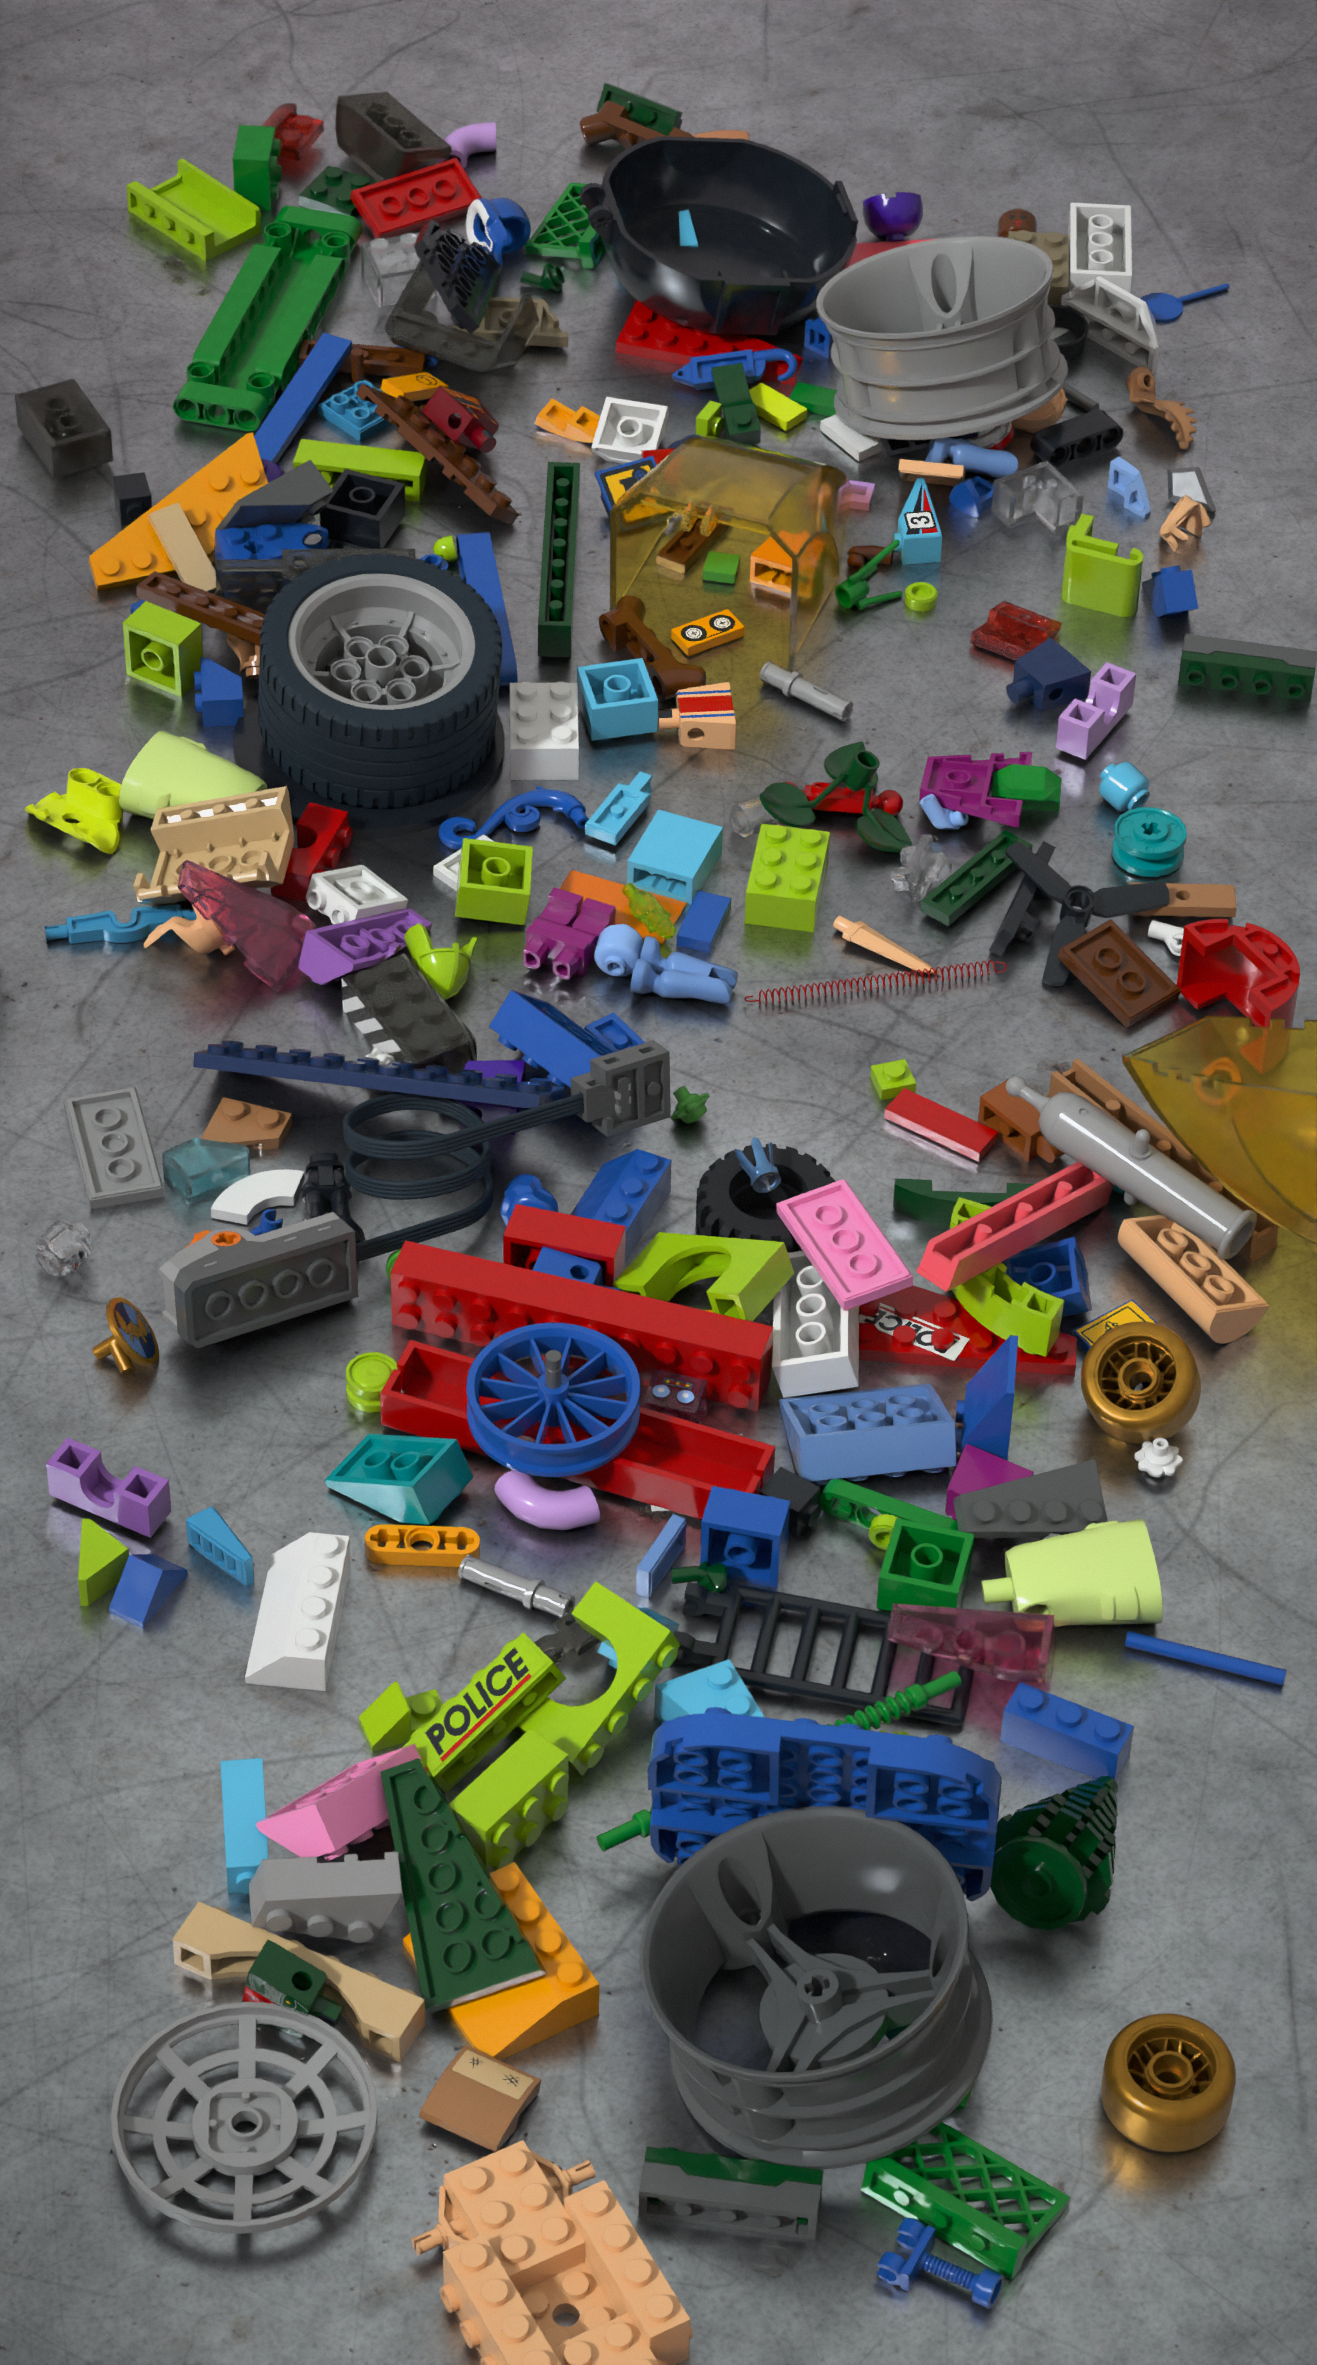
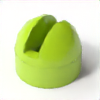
M452 535L442 537L434 543L433 551L435 555L444 558L447 563L458 561Z

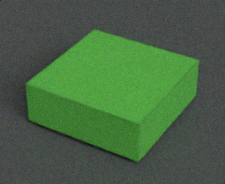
M708 551L702 580L735 584L741 555Z

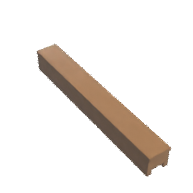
M1079 1058L1075 1059L1072 1062V1068L1060 1074L1058 1071L1051 1073L1050 1089L1047 1097L1052 1098L1060 1092L1077 1094L1085 1097L1135 1134L1141 1129L1147 1130L1150 1133L1149 1144L1242 1210L1255 1211L1257 1213V1223L1245 1246L1238 1253L1249 1263L1277 1247L1279 1218Z

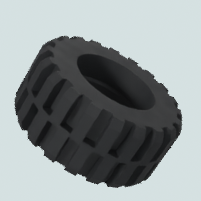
M766 1144L763 1150L770 1163L769 1144ZM772 1144L774 1166L778 1169L781 1182L775 1189L759 1193L753 1189L750 1176L740 1165L741 1162L737 1158L735 1150L730 1151L724 1155V1160L719 1158L710 1165L709 1170L703 1173L700 1179L696 1200V1235L784 1242L788 1253L803 1251L781 1218L772 1220L759 1219L743 1212L755 1208L776 1209V1203L836 1181L821 1163L816 1165L817 1160L809 1154L801 1155L798 1154V1150L786 1146V1149L777 1148L776 1144ZM752 1145L745 1146L742 1152L755 1167L756 1161Z

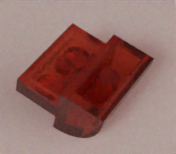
M285 103L278 106L261 125L275 127V138L281 139L280 157L299 161L324 132V121L314 119L308 115L297 114V104Z

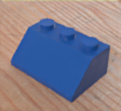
M636 1149L604 1163L570 1215L626 1226V1263L671 1192L672 1160Z

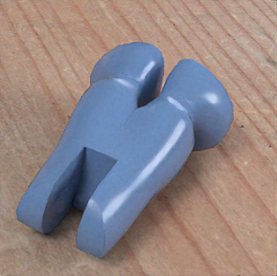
M949 437L930 439L925 462L943 463L947 459L950 464L964 466L965 472L1000 479L1009 478L1018 468L1017 458L1008 451L986 449L963 439H952Z
M646 936L640 959H637L634 966L630 991L637 994L654 992L663 998H694L726 1005L732 997V990L736 986L738 973L725 966L703 961L680 952H673L667 959L663 958L660 953L658 940L655 937Z

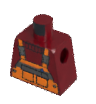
M439 386L422 412L456 443L480 450L482 453H488L493 450L496 445V439L493 436L499 429V424L482 403L475 397Z

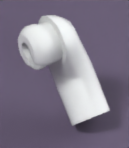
M1152 920L1148 930V937L1165 941L1171 953L1180 956L1184 928Z

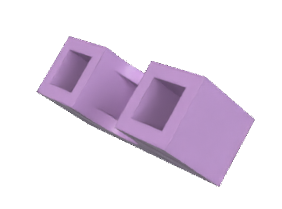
M1106 662L1091 679L1090 691L1086 702L1074 699L1059 716L1056 748L1086 760L1133 705L1136 673Z

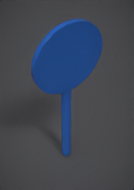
M1228 283L1179 298L1166 293H1150L1140 299L1147 303L1156 322H1170L1182 315L1183 302L1227 290L1230 285Z

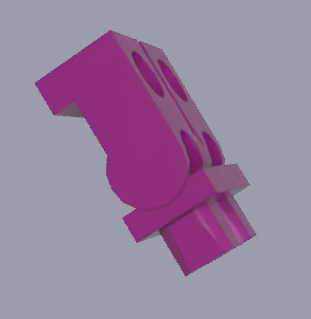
M554 887L549 894L547 906L526 930V946L523 951L524 966L537 969L543 963L551 965L557 977L567 980L574 973L584 976L588 970V965L595 960L594 954L600 933L606 927L615 925L616 907L590 898H586L583 902V896Z

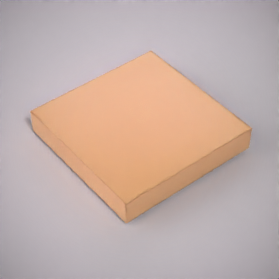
M906 459L899 460L898 471L902 481L916 482L918 477H924L927 484L956 486L965 480V469L962 465Z

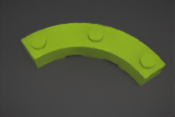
M959 1197L953 1209L949 1229L991 1207ZM1002 1262L952 1289L958 1301L980 1324L1005 1340L1010 1335L1018 1336V1347H1021L1029 1354H1038L1046 1357L1059 1336L1064 1300L1040 1291L1026 1282L1020 1286L1006 1274L1007 1267Z

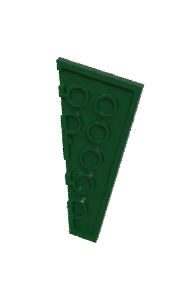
M417 1758L381 1771L395 1852H398L402 1892L422 1999H425V2010L434 2013L548 1974L426 1763Z

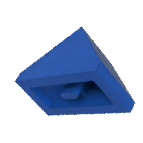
M154 1554L129 1555L109 1606V1612L144 1628L188 1575L187 1569Z

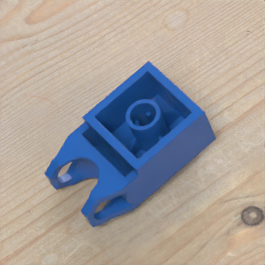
M299 522L262 524L260 526L215 530V564L226 599L235 602L279 594L285 585H289V582L296 576L300 577V574L304 571L312 570L313 566L332 559L338 560L336 556L322 551L328 547V530L319 525ZM312 534L322 536L321 540L316 544H305V539Z

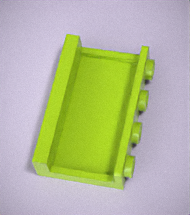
M183 158L177 161L178 174L151 189L146 188L136 180L126 185L128 211L206 262L261 234V212L258 206Z

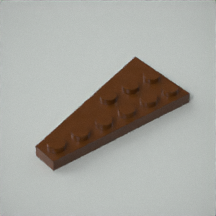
M362 383L356 392L357 396L363 401H369L378 405L375 412L383 419H387L398 427L397 432L429 461L433 462L436 460L445 467L442 473L450 480H454L459 485L465 487L464 493L489 516L511 525L514 523L519 514L510 505L512 500L495 488L497 483L480 471L482 466L475 459L465 454L467 449L464 445L453 441L422 412L425 405L417 407L404 396L399 395L396 398Z

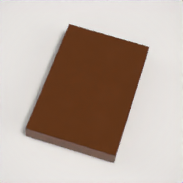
M1112 919L1060 948L1057 957L1126 1028L1174 1001L1181 992V989Z

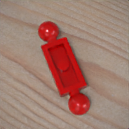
M782 782V783H789V784H792V785L796 786V785H795L794 783H792V782ZM814 782L812 785H805V790L802 791L807 796L808 801H813L830 783ZM836 787L812 810L862 813L865 789L853 791L848 787ZM872 790L869 808L871 812L872 809H883L885 812L896 816L903 808V799L894 790H885L878 796L873 795Z

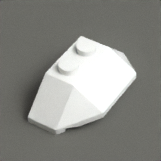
M1101 276L1062 295L1061 306L1074 309L1086 318L1089 325L1087 334L1089 339L1138 367L1148 368L1152 374L1156 372L1159 347L1156 320L1145 301Z

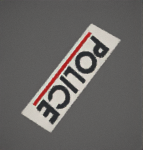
M880 1303L877 1314L873 1316L859 1315V1323H871L876 1326L877 1330L893 1336V1331L898 1326H910L916 1332V1340L913 1345L953 1361L956 1360L970 1340L953 1332L954 1344L952 1347L938 1349L932 1345L931 1335L934 1330L942 1327L917 1317L910 1319L900 1318L895 1314V1308Z

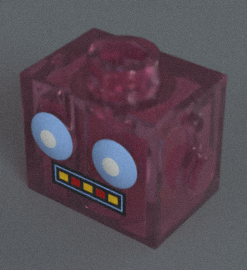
M655 1369L647 1390L643 1391L641 1407L700 1424L701 1419L704 1415L706 1416L708 1411V1404H706L707 1380Z

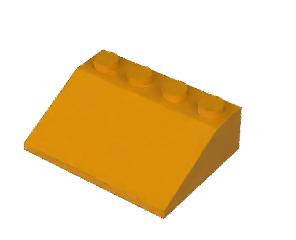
M515 1862L491 1872L490 1875L548 1974L446 2008L473 2049L500 2061L599 2014V1982ZM409 1933L403 1938V1945L415 1961L411 1935Z

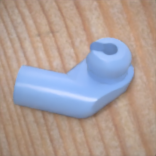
M934 794L925 796L919 802L931 823L937 829L958 830L968 822V814L942 808Z

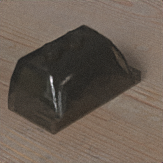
M388 92L338 96L335 122L337 144L358 166L367 171L374 180L381 182L435 165L439 159L450 158L452 147Z

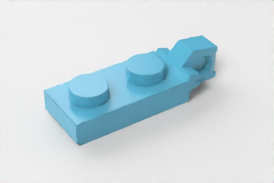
M640 771L629 785L618 783L586 822L585 834L616 846L649 805L651 800L650 793L652 792V775Z

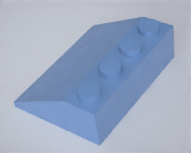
M931 1383L779 1399V1406L795 1470L799 1477L815 1485H824L830 1479L846 1478L850 1481H862L867 1479L868 1475L877 1474L899 1477L905 1475L907 1471L914 1470L937 1473L944 1471L945 1467L956 1466L955 1421Z

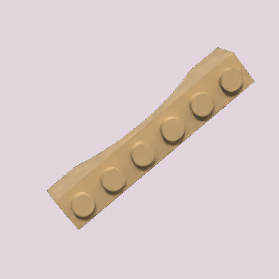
M198 1902L173 1937L175 1964L210 1980L247 1977L250 1968L266 1941L269 1939L325 1972L328 1979L324 1997L344 2006L342 2015L354 2029L362 2047L401 2063L425 2026V1999L420 1998L413 1991L405 1988L399 1989L381 1981L372 1973L360 1972L344 1965L333 1956L321 1955L307 1949L296 1940H287L268 1932L266 1928L252 1927V1923L250 1924L231 1916L229 1912L220 1907H211Z

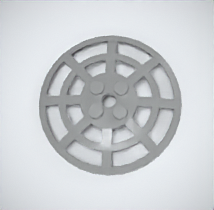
M259 2002L221 2004L198 2010L172 2022L154 2034L134 2054L122 2072L114 2092L111 2109L112 2140L120 2167L136 2191L159 2211L184 2224L213 2232L236 2234L270 2231L295 2224L318 2213L336 2200L355 2181L367 2162L375 2141L378 2120L376 2091L369 2069L356 2048L339 2031L310 2014L305 2016L273 2003ZM239 2024L238 2049H229L211 2054L190 2066H187L172 2049L179 2042L200 2032L221 2026ZM256 2024L291 2029L316 2040L322 2046L304 2064L284 2053L256 2048ZM335 2057L346 2066L355 2080L363 2101V2111L337 2116V2108L332 2094L324 2081L319 2077L321 2072ZM158 2060L174 2079L161 2095L154 2111L153 2119L127 2115L128 2105L135 2087L147 2069ZM238 2064V2078L220 2083L212 2089L199 2078L217 2068ZM256 2064L277 2067L294 2076L280 2088L269 2081L256 2078ZM309 2087L320 2103L324 2118L298 2121L297 2109L293 2101ZM184 2090L198 2101L193 2113L192 2123L167 2121L173 2104ZM242 2121H251L257 2125L249 2133H240L234 2129V2126ZM364 2128L362 2142L356 2159L342 2178L334 2185L320 2177L318 2174L322 2171L333 2152L337 2133ZM126 2133L153 2137L157 2158L170 2177L169 2179L151 2189L142 2181L132 2164L126 2145ZM324 2136L319 2152L307 2168L290 2156L298 2138ZM166 2139L193 2140L200 2158L181 2170L170 2154ZM276 2168L291 2179L289 2183L276 2189L253 2194V2176L267 2173ZM214 2169L222 2174L235 2177V2195L213 2191L196 2182ZM302 2188L319 2196L315 2200L290 2212L268 2218L252 2219V2206L279 2201ZM185 2190L204 2201L234 2207L233 2220L214 2219L194 2214L166 2200Z

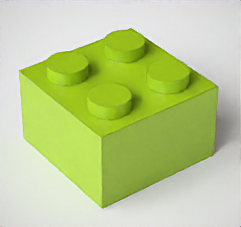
M145 601L123 622L126 675L183 697L195 685L194 672L201 671L200 658H203L201 623Z
M463 838L458 867L455 917L525 925L531 890L533 847Z

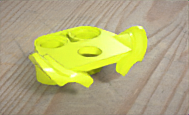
M75 768L68 773L66 794L59 795L53 792L40 800L35 806L34 804L28 805L24 811L29 815H35L39 820L85 843L93 845L103 853L113 854L119 844L120 834L118 827L123 820V810L119 803L121 784L91 769ZM65 819H76V820H79L80 822H79V823H68V822H66V821H64V820H65Z

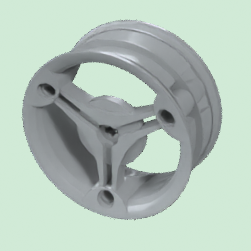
M991 236L950 237L890 249L861 260L835 275L819 292L816 307L819 317L825 323L834 341L831 348L832 363L842 373L838 380L837 392L834 397V410L839 420L857 432L874 437L898 440L937 439L974 433L1008 423L1031 413L1050 401L1062 389L1068 377L1067 361L1061 354L1057 344L1049 338L1055 327L1054 313L1047 305L1050 282L1053 277V265L1050 257L1040 248L1020 240Z

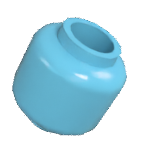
M1122 762L1118 765L1112 763L1100 775L1102 782L1099 787V793L1118 812L1140 808L1150 796L1148 791L1150 786L1149 780L1130 762Z

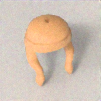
M214 891L200 892L191 901L197 916L196 920H189L179 916L170 918L162 925H158L149 934L144 942V948L146 949L168 930L172 929L198 953L206 954L219 948L227 956L236 949L229 937L237 929V917L229 903Z

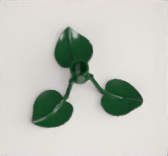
M862 741L840 747L826 757L824 769L834 781L813 801H808L805 793L796 786L782 782L767 786L759 795L762 805L771 816L785 825L799 828L809 826L814 822L815 815L811 809L819 805L841 782H844L845 786L853 791L865 789L862 806L864 816L859 817L856 822V829L860 837L868 845L881 851L908 852L913 848L905 829L893 815L885 812L883 809L870 811L871 791L878 783L876 771L880 766V762L873 753L865 750Z

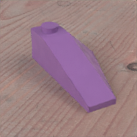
M408 907L306 931L298 969L308 975L313 982L320 985H328L331 982L350 978L380 964L406 946L404 935L409 928L420 923L425 926L428 932L431 930L432 923Z

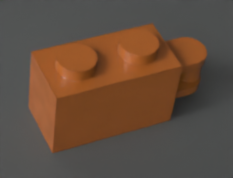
M1007 1080L980 1096L978 1122L998 1131V1139L1029 1162L1040 1156L1045 1161L1053 1163L1065 1154L1052 1146L1042 1135L1038 1123L1039 1112L1022 1098L1013 1097L1007 1093Z

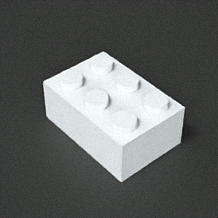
M510 683V780H578L577 683Z

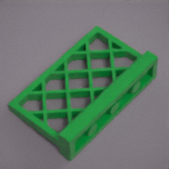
M570 182L526 243V254L580 258L583 268H595L606 252L603 239L591 227L588 221L590 210L586 206L581 207V205H584L581 197L573 198L574 194H580L581 189L587 184ZM574 208V210H572V211H569V212H566V213H563V214L561 213V212H564V211H567V210H569V209ZM578 218H582V219L577 220V221H574V222H572V223L569 222V221H572V220H575V219H578ZM561 224L563 225V226L554 228V229H552V230L550 229V228H552V227H555V226H558V225H561ZM588 227L586 230L578 232V230ZM569 233L571 234V235H569V236H566V237H563V238L558 239V237H561V236H563V235H566V234H569ZM549 240L552 241V242H549V243H546V244H541V243L546 242V241H549ZM575 243H579L577 247L569 246Z
M943 2122L929 2131L938 2137L939 2143L918 2144L916 2140L887 2156L867 2162L861 2191L904 2217L918 2220L926 2228L927 2226L935 2228L936 2236L1010 2280L1020 2271L1024 2257L1069 2206L1071 2198ZM966 2153L975 2159L976 2165L955 2166L952 2154ZM943 2155L946 2167L925 2168L922 2156ZM913 2157L916 2168L908 2169L893 2159ZM1003 2175L1013 2182L1014 2187L993 2188L989 2176ZM980 2177L984 2189L963 2190L959 2178ZM950 2179L953 2191H945L929 2182V2180ZM1027 2198H1042L1051 2203L1052 2206L1049 2209L1031 2210ZM1018 2199L1021 2211L1000 2212L997 2200ZM988 2201L991 2213H982L966 2202ZM1025 2223L1028 2234L1024 2238L1004 2225Z

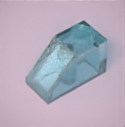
M193 1138L162 1152L164 1179L186 1205L250 1176L249 1149L245 1145Z

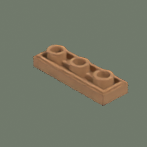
M1129 882V885L1142 883ZM1166 883L1170 899L1167 906L1130 914L1143 917L1176 916L1185 918L1194 916L1215 919L1236 917L1234 885Z

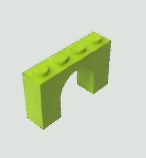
M659 1232L613 1282L614 1288L622 1289L624 1292L669 1302L678 1291L687 1285L702 1279L719 1277L707 1291L713 1313L753 1322L794 1275V1271L784 1242Z
M597 1581L593 1583L571 1614L581 1628L615 1650L617 1655V1671L611 1686L601 1697L581 1706L562 1705L547 1697L514 1728L521 1735H524L531 1729L568 1754V1767L581 1776L585 1774L588 1768H593L600 1761L606 1744L613 1735L619 1734L624 1729L630 1712L638 1702H642L648 1697L653 1688L654 1680L663 1669H667L672 1665L677 1657L678 1648L681 1646L669 1629Z

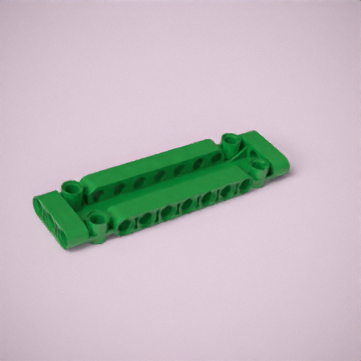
M285 206L279 211L274 222L265 226L264 243L254 244L197 346L192 363L187 366V382L182 386L173 402V410L179 418L190 422L247 432L258 429L266 413L271 412L275 406V396L278 390L285 391L299 365L298 357L303 340L313 339L344 280L345 271L350 267V255L362 234L363 228L359 220L349 215L296 206Z

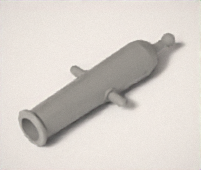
M1012 1076L1007 1080V1093L1010 1096L1022 1098L1039 1112L1038 1123L1044 1138L1052 1146L1124 1190V1201L1128 1205H1134L1138 1200L1217 1249L1218 1256L1222 1260L1231 1259L1245 1246L1256 1226L1257 1213L1253 1210H1242L1149 1144L1150 1133L1147 1130L1141 1129L1135 1134L1083 1096L1060 1092L1049 1098L1027 1086L1025 1079L1020 1076Z

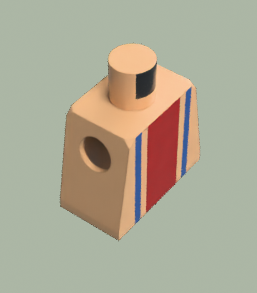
M729 682L680 689L676 693V708L658 709V729H678L680 745L683 747L734 750L736 720Z

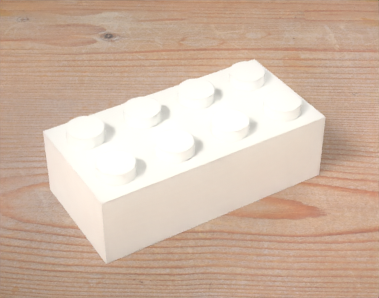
M1070 203L1068 224V292L1101 276L1130 293L1132 280L1131 206Z
M803 1251L788 1253L794 1275L776 1294L773 1304L772 1368L783 1398L859 1387V1306L844 1311Z

